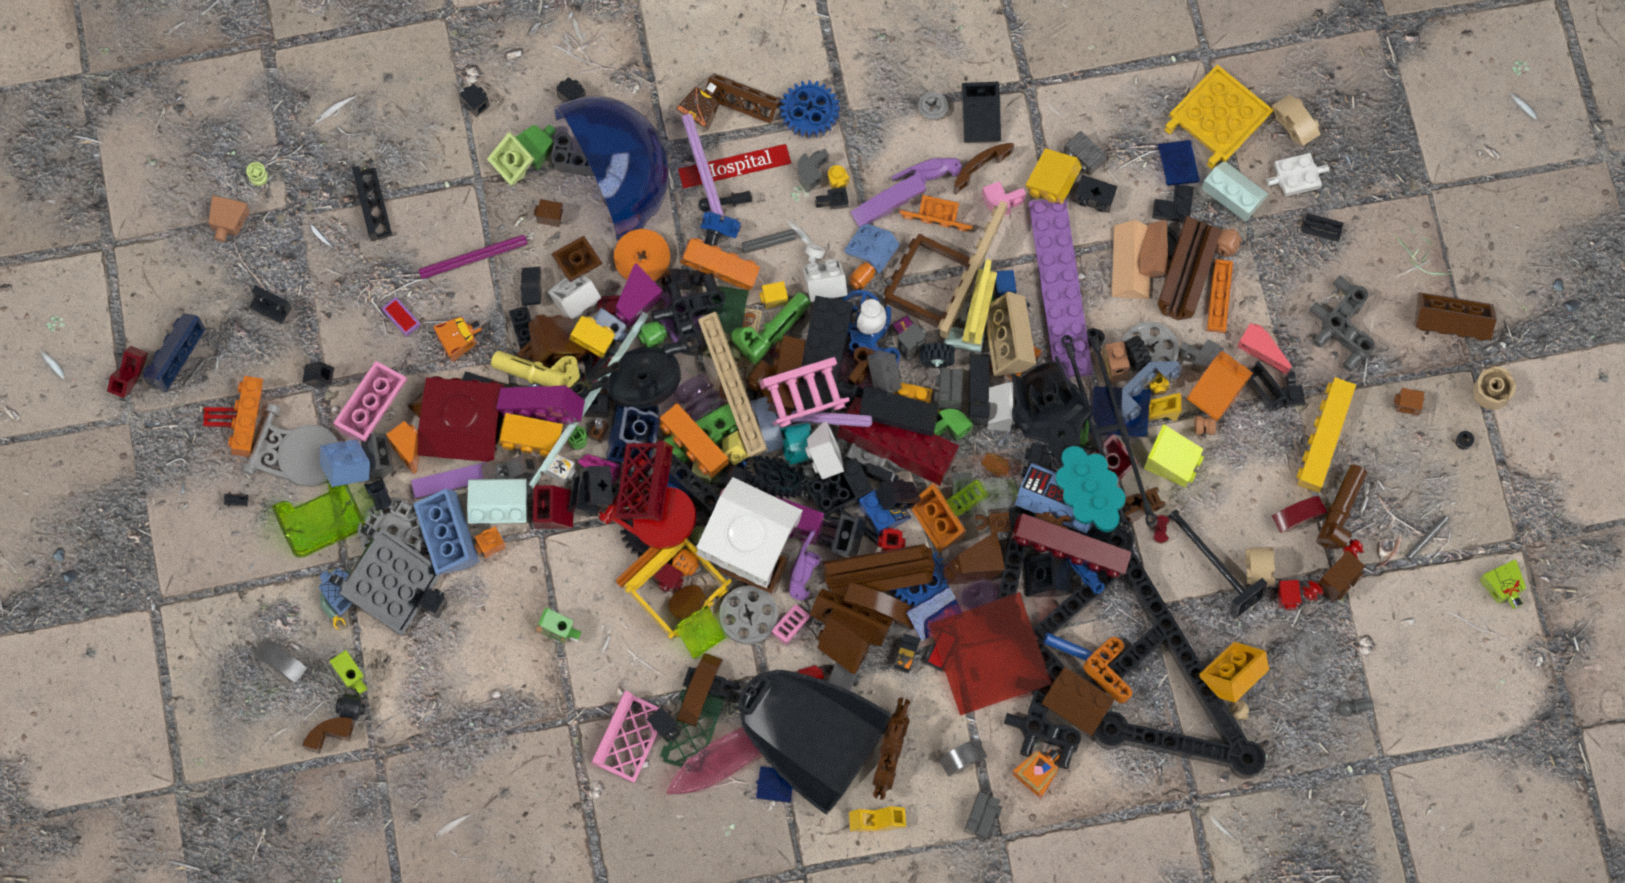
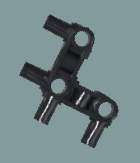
M713 273L703 276L706 292L681 297L677 282L667 284L666 287L671 299L669 305H667V308L651 311L653 322L666 319L672 320L678 342L662 345L665 357L678 353L689 356L695 355L698 352L701 340L699 331L695 328L693 317L709 315L713 312L718 313L723 309L726 297L720 288H717ZM717 299L720 303L716 304L712 300ZM676 308H682L684 312H678ZM693 342L696 346L691 347L687 343Z
M1018 676L1015 688L1031 692V695H1033L1027 717L1022 718L1007 713L1004 724L1018 728L1022 732L1024 740L1020 755L1030 757L1035 742L1040 741L1061 748L1062 752L1057 766L1069 769L1073 753L1077 752L1081 741L1080 732L1067 725L1060 726L1051 723L1047 719L1046 713L1048 708L1042 705L1046 695L1040 692V688L1047 687L1050 690L1053 685L1051 681L1039 679L1032 681ZM1035 723L1039 730L1031 731L1028 725ZM1072 735L1076 738L1077 742L1069 743L1066 737Z

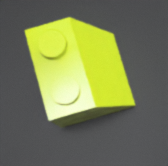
M1163 424L1144 469L1186 488L1188 482L1193 483L1197 474L1193 472L1195 467H1200L1204 458L1201 455L1203 448Z

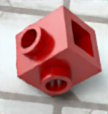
M895 528L884 529L883 536L878 538V547H881V551L905 547L906 538H902L903 531Z

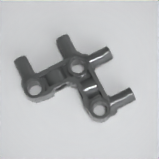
M1339 275L1333 285L1346 294L1345 298L1333 311H1327L1318 302H1315L1309 311L1322 320V331L1315 337L1313 343L1317 347L1322 348L1331 337L1352 352L1343 363V367L1351 372L1360 361L1366 360L1371 355L1375 347L1374 340L1364 331L1361 332L1350 321L1354 314H1358L1361 311L1369 293L1363 286L1352 285ZM1354 295H1360L1363 300L1356 299ZM1331 321H1336L1339 326H1333ZM1360 345H1366L1369 350H1363Z

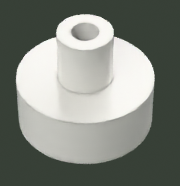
M808 244L805 250L810 255L808 261L815 263L817 258H823L825 249L815 244Z

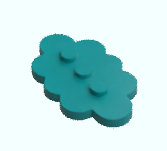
M1068 447L1062 454L1063 467L1057 471L1055 478L1056 485L1064 491L1063 500L1065 504L1073 508V516L1079 523L1089 524L1094 522L1095 526L1101 531H1113L1119 524L1120 517L1118 511L1125 505L1126 498L1123 490L1117 487V475L1107 470L1108 463L1104 456L1100 454L1087 456L1086 452L1080 447Z

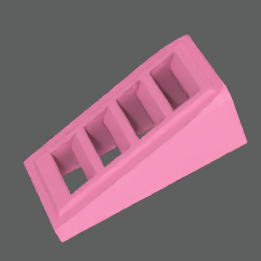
M795 604L774 627L771 635L787 646L811 615ZM794 612H798L804 618L801 620L796 615H794ZM790 617L796 620L798 624L795 625L792 621H790ZM785 623L789 624L794 629L791 631L789 628L785 626ZM782 628L789 633L788 636L783 634L780 629Z

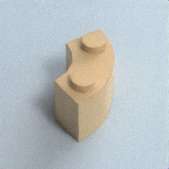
M1289 94L1272 105L1277 121L1286 128L1294 142L1304 146L1321 135L1318 129V121L1311 117L1299 98H1294Z

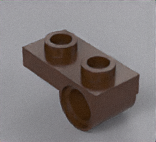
M859 347L855 350L854 364L856 368L848 377V384L855 386L856 384L861 385L866 378L865 373L870 369L868 356L875 353V351L866 347ZM866 356L867 359L861 361L858 359V357Z

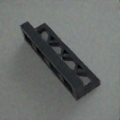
M359 166L352 167L370 241L392 237L376 168L361 171ZM373 174L374 179L369 185L363 181L362 176ZM371 190L378 193L375 201L367 197ZM375 206L383 211L379 218L371 213ZM379 223L386 226L388 232L377 234L376 228Z

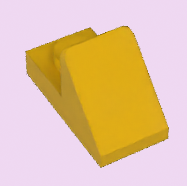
M1176 393L1146 401L1147 419L1152 421L1168 417L1176 421L1181 413V394Z

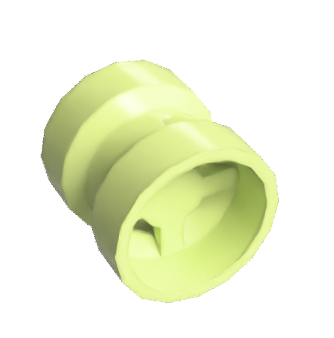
M253 162L248 165L246 173L250 182L254 186L264 185L267 182L268 175L263 164Z

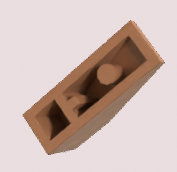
M1166 220L1150 223L1139 255L1140 274L1151 278L1167 275L1168 242Z

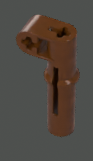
M1354 464L1349 466L1333 504L1328 506L1329 512L1317 536L1316 543L1327 549H1340L1349 543L1352 533L1344 528V524L1351 517L1350 511L1368 474L1364 468Z

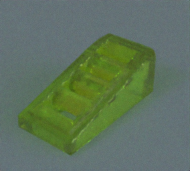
M976 479L946 500L954 515L958 517L984 501L990 494L983 483ZM976 487H977L978 490L980 491V493H981L980 495H978L977 492L975 491V488H976ZM968 492H971L975 499L972 500L968 495ZM962 496H964L968 504L965 505L961 499ZM955 500L958 501V503L962 507L961 509H958V507L954 503Z

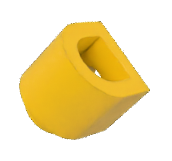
M840 165L832 166L828 171V183L831 189L847 187L850 178L845 168Z
M1158 372L1156 373V378L1149 384L1151 392L1161 395L1165 394L1166 390L1170 387L1169 381Z

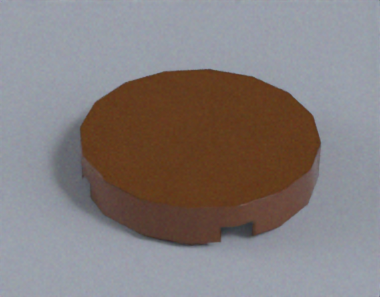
M697 585L685 586L674 593L669 600V611L677 619L690 618L693 616L692 613L701 610L705 604L706 596Z

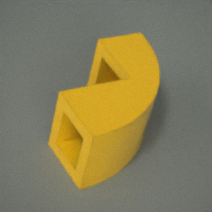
M888 806L877 810L857 809L850 811V831L877 832L905 828V807Z

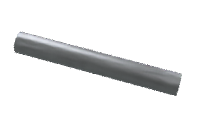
M1443 515L1405 557L1411 561L1449 519Z

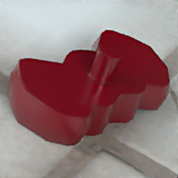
M1164 515L1157 516V524L1154 526L1153 540L1159 544L1169 541V537L1166 534V525L1170 520Z

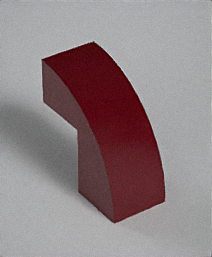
M133 346L124 350L121 367L110 375L107 392L125 398L138 381L148 352Z
M1314 496L1286 507L1272 515V518L1280 533L1290 532L1306 521L1317 520L1328 512L1320 497Z

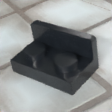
M255 285L252 289L254 299L249 306L250 309L279 324H283L291 311L289 302Z

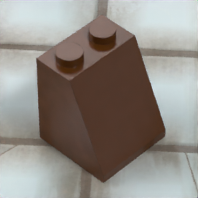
M541 314L535 316L528 323L534 362L539 361L543 366H554L562 357L573 356L578 360L586 353L585 348L569 340L570 334L575 328L570 317H563L562 315L546 317V315Z
M997 532L990 534L958 554L944 566L943 574L945 579H947L948 585L991 581L1005 570Z
M834 608L830 614L827 613L823 620V624H825L824 630L821 629L817 636L819 641L817 649L855 675L865 660L877 626Z

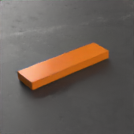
M1214 259L1206 331L1226 333L1233 261Z

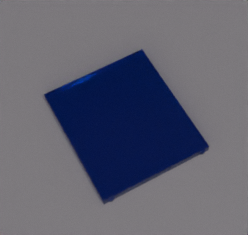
M1094 386L1092 415L1095 417L1098 428L1117 423L1107 387ZM1112 387L1118 408L1122 413V388ZM1143 389L1140 394L1132 397L1142 409L1133 420L1130 419L1127 422L1123 417L1129 437H1147L1151 389ZM1115 431V432H1112V433L1104 434V435L1114 434L1115 436H1121L1119 431Z

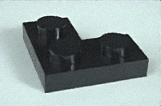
M1175 184L1173 201L1154 199L1152 219L1184 223L1185 217H1190L1194 187Z

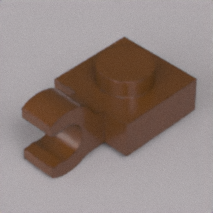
M1043 512V514L1036 513L1035 516L1037 519L1068 529V527L1062 526L1063 522H1071L1069 516L1064 515L1056 519L1049 512Z

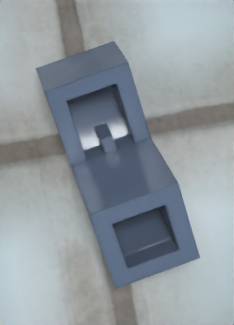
M767 397L750 401L768 448L766 453L784 448L780 426L773 425V422L777 420L775 412L768 411Z

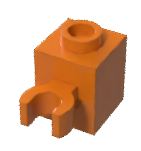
M496 526L475 536L477 543L474 546L478 554L483 553L485 558L506 548Z

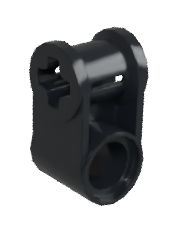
M382 477L369 485L367 483L364 484L377 510H383L391 505L392 501Z

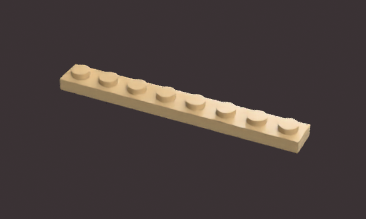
M1000 201L999 205H995L991 213L993 218L991 222L986 223L984 228L985 235L983 238L980 237L977 242L976 248L978 250L976 254L971 255L968 263L970 267L968 270L965 269L962 274L961 280L963 282L954 291L953 296L955 299L953 303L949 302L946 313L948 314L939 323L940 337L947 339L978 274V269H980L1007 212L1008 203Z
M713 312L698 319L746 451L748 456L752 458L768 451L718 314Z

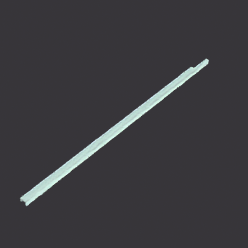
M644 312L641 314L608 366L613 362L620 361L640 331L641 326L649 317L648 314ZM601 388L591 391L586 397L583 415ZM579 422L567 426L529 483L532 488L535 487L541 478L540 472L546 473Z

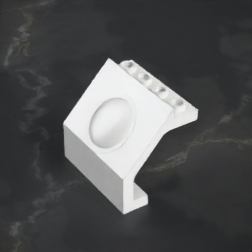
M732 477L721 494L696 547L698 548L697 555L757 585L767 588L775 564L792 529L796 528L799 524L803 510Z

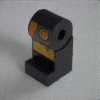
M906 633L903 634L894 670L909 674L921 638Z

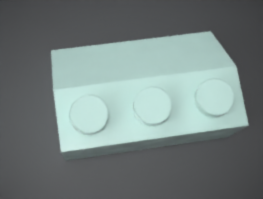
M1222 162L1216 166L1204 180L1202 186L1205 192L1245 222L1269 195L1227 162Z
M469 479L467 499L468 523H526L528 518L527 479Z

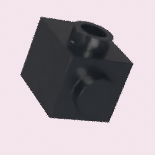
M569 77L565 81L562 80L556 88L557 97L573 110L586 98V92L579 81L576 79L572 80Z
M474 83L470 87H465L460 94L461 103L475 117L490 106L484 89L478 88Z
M320 361L306 364L302 383L317 389L331 386L334 367Z
M598 393L585 412V417L608 418L609 395Z
M428 588L418 605L423 612L438 619L447 605V600L442 591L436 588L434 590Z

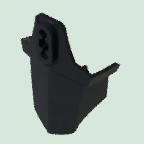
M1058 356L1054 357L1055 362L1040 364L1022 379L1015 373L1011 374L1017 404L1012 409V419L1018 425L1025 438L1043 441L1051 450L1056 460L1062 462V454L1066 447H1080L1081 428L1092 411L1076 384H1072L1064 362H1061Z

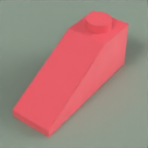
M1250 323L1237 348L1287 375L1292 365L1268 332L1262 326Z

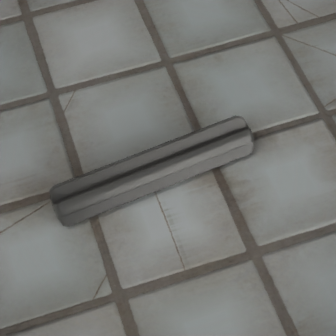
M794 229L745 241L741 244L744 253L792 241L796 239V233Z

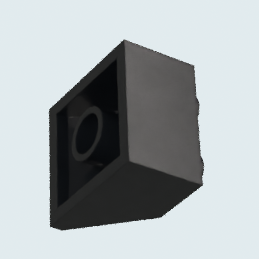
M1050 552L1024 559L1026 597H1056L1071 593L1069 559L1065 557L1064 559L1056 558Z

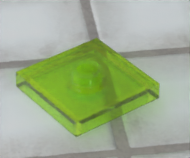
M707 605L674 626L693 659L726 639Z

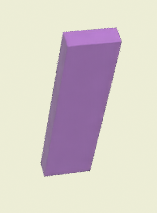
M487 462L411 480L415 499L429 497L446 488L452 491L467 488L469 479H484L481 465Z

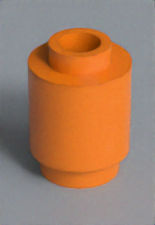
M867 262L860 264L848 277L850 286L855 290H863L874 278L876 270Z

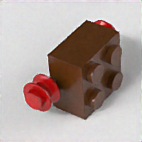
M1350 539L1349 546L1343 548V556L1324 574L1320 581H1308L1309 587L1302 588L1304 591L1303 595L1307 600L1318 601L1317 595L1319 594L1325 595L1333 603L1336 599L1341 600L1348 593L1351 586L1354 587L1359 582L1360 578L1364 575L1362 571L1365 568V565L1358 560L1357 553H1364L1361 542L1356 539Z

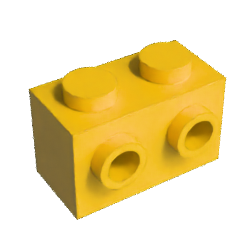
M581 316L570 334L569 340L603 358L613 342L615 334L609 327H602L596 324L593 318Z

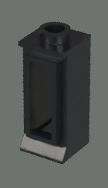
M1257 361L1254 368L1250 370L1253 374L1247 384L1267 407L1269 412L1273 409L1277 411L1285 405L1284 401L1287 395L1260 361ZM1258 376L1276 398L1275 400L1271 401L1254 380L1255 377Z

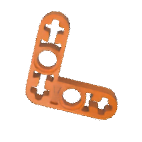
M1111 637L1085 661L1083 668L1112 698L1119 703H1125L1132 696V690L1107 666L1122 652L1124 644L1119 638ZM1100 653H1104L1108 659L1102 658ZM1104 676L1109 677L1112 683L1107 682Z

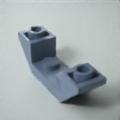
M1177 361L1149 362L1122 388V416L1127 422L1130 419H1135L1142 409L1132 397L1140 394L1143 386L1147 382H1152L1158 372L1168 381L1176 379L1183 369Z

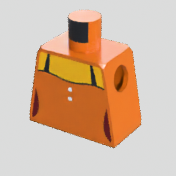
M463 317L433 326L435 334L451 362L457 360L476 345L473 335L482 330L477 320L467 325Z

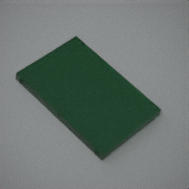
M717 286L726 297L723 309L717 314L724 333L730 334L736 328L743 326L749 290ZM713 299V302H714V303H716V304H719V303H720L719 300Z

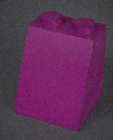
M637 263L631 270L615 311V317L626 324L627 329L637 322L643 312H649L662 299V289Z

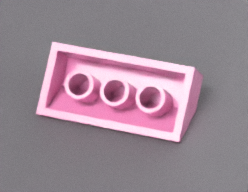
M375 361L333 424L337 430L353 440L357 439L358 441L365 442L407 381V377Z

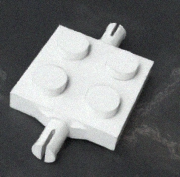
M1311 153L1275 161L1274 166L1277 176L1267 178L1266 182L1268 186L1279 184L1284 191L1285 197L1320 189L1322 183L1319 174L1329 172L1328 164L1317 167L1313 162Z

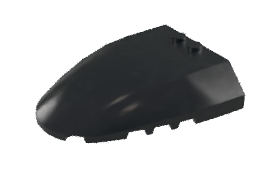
M778 669L762 672L752 678L742 691L738 704L741 725L754 746L765 757V760L771 764L796 792L826 815L842 799L884 735L893 717L892 713L874 702L841 686L805 674Z

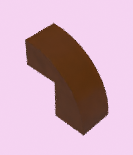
M345 717L326 720L309 732L302 746L305 750L320 754L326 735L349 742L355 722L353 719Z

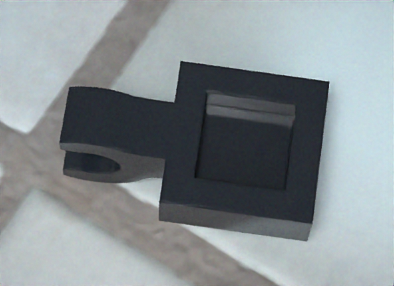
M846 187L827 190V195L815 197L816 208H822L826 205L830 206V210L849 207Z
M1295 372L1287 373L1285 376L1287 387L1282 389L1287 395L1284 401L1285 408L1305 405L1302 385L1296 386Z

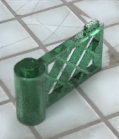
M689 687L686 690L682 689L679 701H682L681 707ZM708 693L700 715L702 717L699 718L697 723L701 733L691 737L686 729L691 725H684L681 722L683 725L681 728L685 729L689 739L680 744L675 740L676 746L672 747L673 742L671 740L668 746L664 745L660 755L663 758V762L701 774L725 698ZM704 718L712 719L711 728L703 731L699 721ZM703 735L706 744L697 750L693 740ZM691 741L695 751L684 756L680 746ZM679 748L683 758L677 761L668 759L670 752ZM697 754L700 759L698 768L690 766L687 758Z

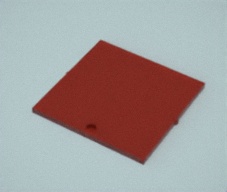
M1020 592L929 624L944 667L943 671L946 673L960 716L1052 684L1037 642L1038 637L1034 634Z

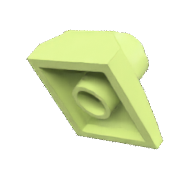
M511 132L504 137L487 158L510 185H515L517 181L525 177L526 170L535 159Z

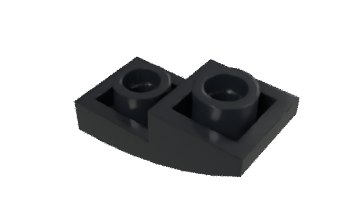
M540 266L522 268V306L541 304L542 270Z
M527 306L509 310L520 349L531 341L528 323L532 320Z

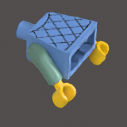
M339 568L335 569L332 573L324 571L320 575L322 583L318 587L321 591L319 595L321 609L329 619L334 621L333 625L337 630H340L336 626L338 621H342L346 626V622L342 618H338L337 614L341 616L352 605L351 602L337 594L340 588L328 581L332 574H336L346 580L352 571H343Z

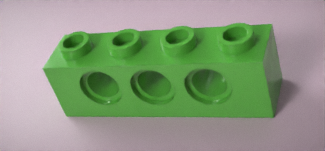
M729 403L695 422L704 432L709 434L708 437L715 444L720 443L724 439L723 437L728 434L731 435L737 430L739 431ZM720 422L725 424V427L721 429L715 427ZM672 436L664 440L673 446L672 453L683 463L689 461L685 454L686 451L682 447L676 446Z

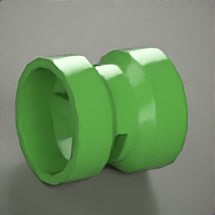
M576 426L568 438V443L572 449L581 450L587 445L586 432L580 426Z

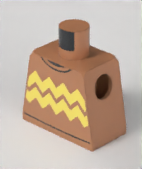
M1124 341L1106 344L1101 349L1110 383L1128 380L1130 364Z

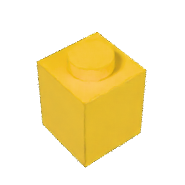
M784 281L762 285V292H759L761 304L765 303L766 309L785 306L788 303Z

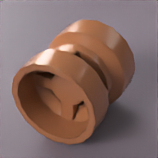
M1195 416V435H1202L1203 433L1215 435L1216 420L1211 416L1208 418Z

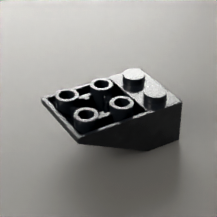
M999 81L962 83L961 105L964 143L1001 142Z
M856 457L843 463L844 472L825 479L818 476L805 483L819 512L824 513V517L858 505L860 498L874 491Z

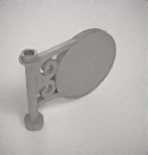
M267 403L264 412L267 413L248 463L242 465L243 472L254 475V472L259 470L290 480L304 487H315L328 482L320 466V446L338 443L335 435L328 429L318 425H303L291 430L279 429L271 423L274 416H279L281 408ZM269 430L273 432L269 436L270 440L275 442L274 437H277L279 439L277 443L270 444L265 440ZM266 454H272L274 456L273 460L269 461V455ZM266 455L264 461L268 466H273L278 462L282 472L262 465V457Z

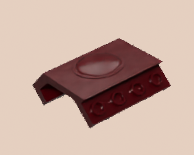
M426 377L418 426L417 456L482 462L495 460L497 456L496 431L499 411L496 407L500 389L505 388V384H500L496 381L485 383L475 379L463 381L460 378Z

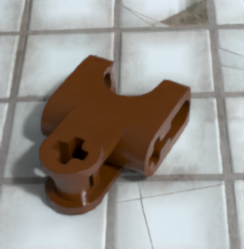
M1158 487L1145 491L1153 512L1166 506L1165 501H1161L1158 495ZM1138 493L1125 498L1123 510L1126 519L1130 523L1146 515L1142 505L1141 494Z

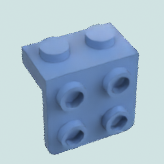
M866 223L859 228L844 251L847 255L866 261L873 266L876 273L880 274L900 244L891 231Z

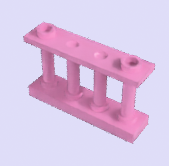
M835 357L768 377L759 382L761 389L767 388L771 392L780 419L773 422L774 426L780 425V427L790 425L792 420L830 408L838 410L845 407L849 398H840L831 372L833 371L832 367L837 365ZM820 371L825 375L833 402L825 405L822 404L814 380V373ZM804 377V380H807L815 404V408L806 411L796 385L797 378ZM784 382L789 386L797 410L796 414L790 416L786 415L778 391V384Z

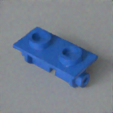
M708 211L704 212V220L700 226L702 229L716 230L722 235L736 238L741 228V222H738V219L726 216L724 220H720V214Z

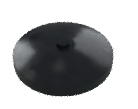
M640 347L628 351L619 361L623 371L618 375L610 374L609 378L613 384L607 389V392L612 401L623 408L646 409L656 406L668 399L679 386L681 380L679 363L674 355L665 357L660 347Z

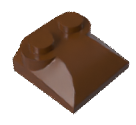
M585 236L552 253L558 268L569 282L602 265V261Z

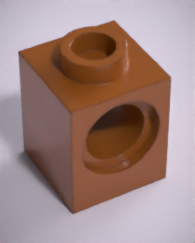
M1401 388L1394 398V405H1397L1396 412L1419 416L1423 408L1425 392Z

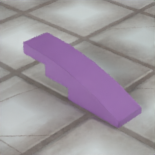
M917 173L866 201L851 211V215L860 228L866 223L870 224L891 214L894 209L908 203L911 198L926 192V187Z

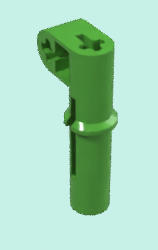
M796 293L769 323L764 324V329L759 334L751 327L736 328L731 336L733 343L748 361L757 364L777 341H781L783 335L811 306L810 300L804 294Z

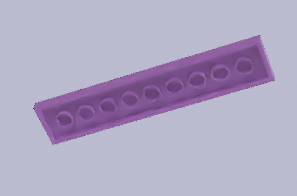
M1066 198L1063 204L1057 202L1050 203L1046 199L1029 201L1028 205L1052 362H1055L1054 357L1058 356L1060 361L1064 362L1069 376L1075 377L1071 360L1068 359L1066 349L1062 346L1061 342L1064 335H1070L1073 339L1072 346L1080 376L1092 375V364Z

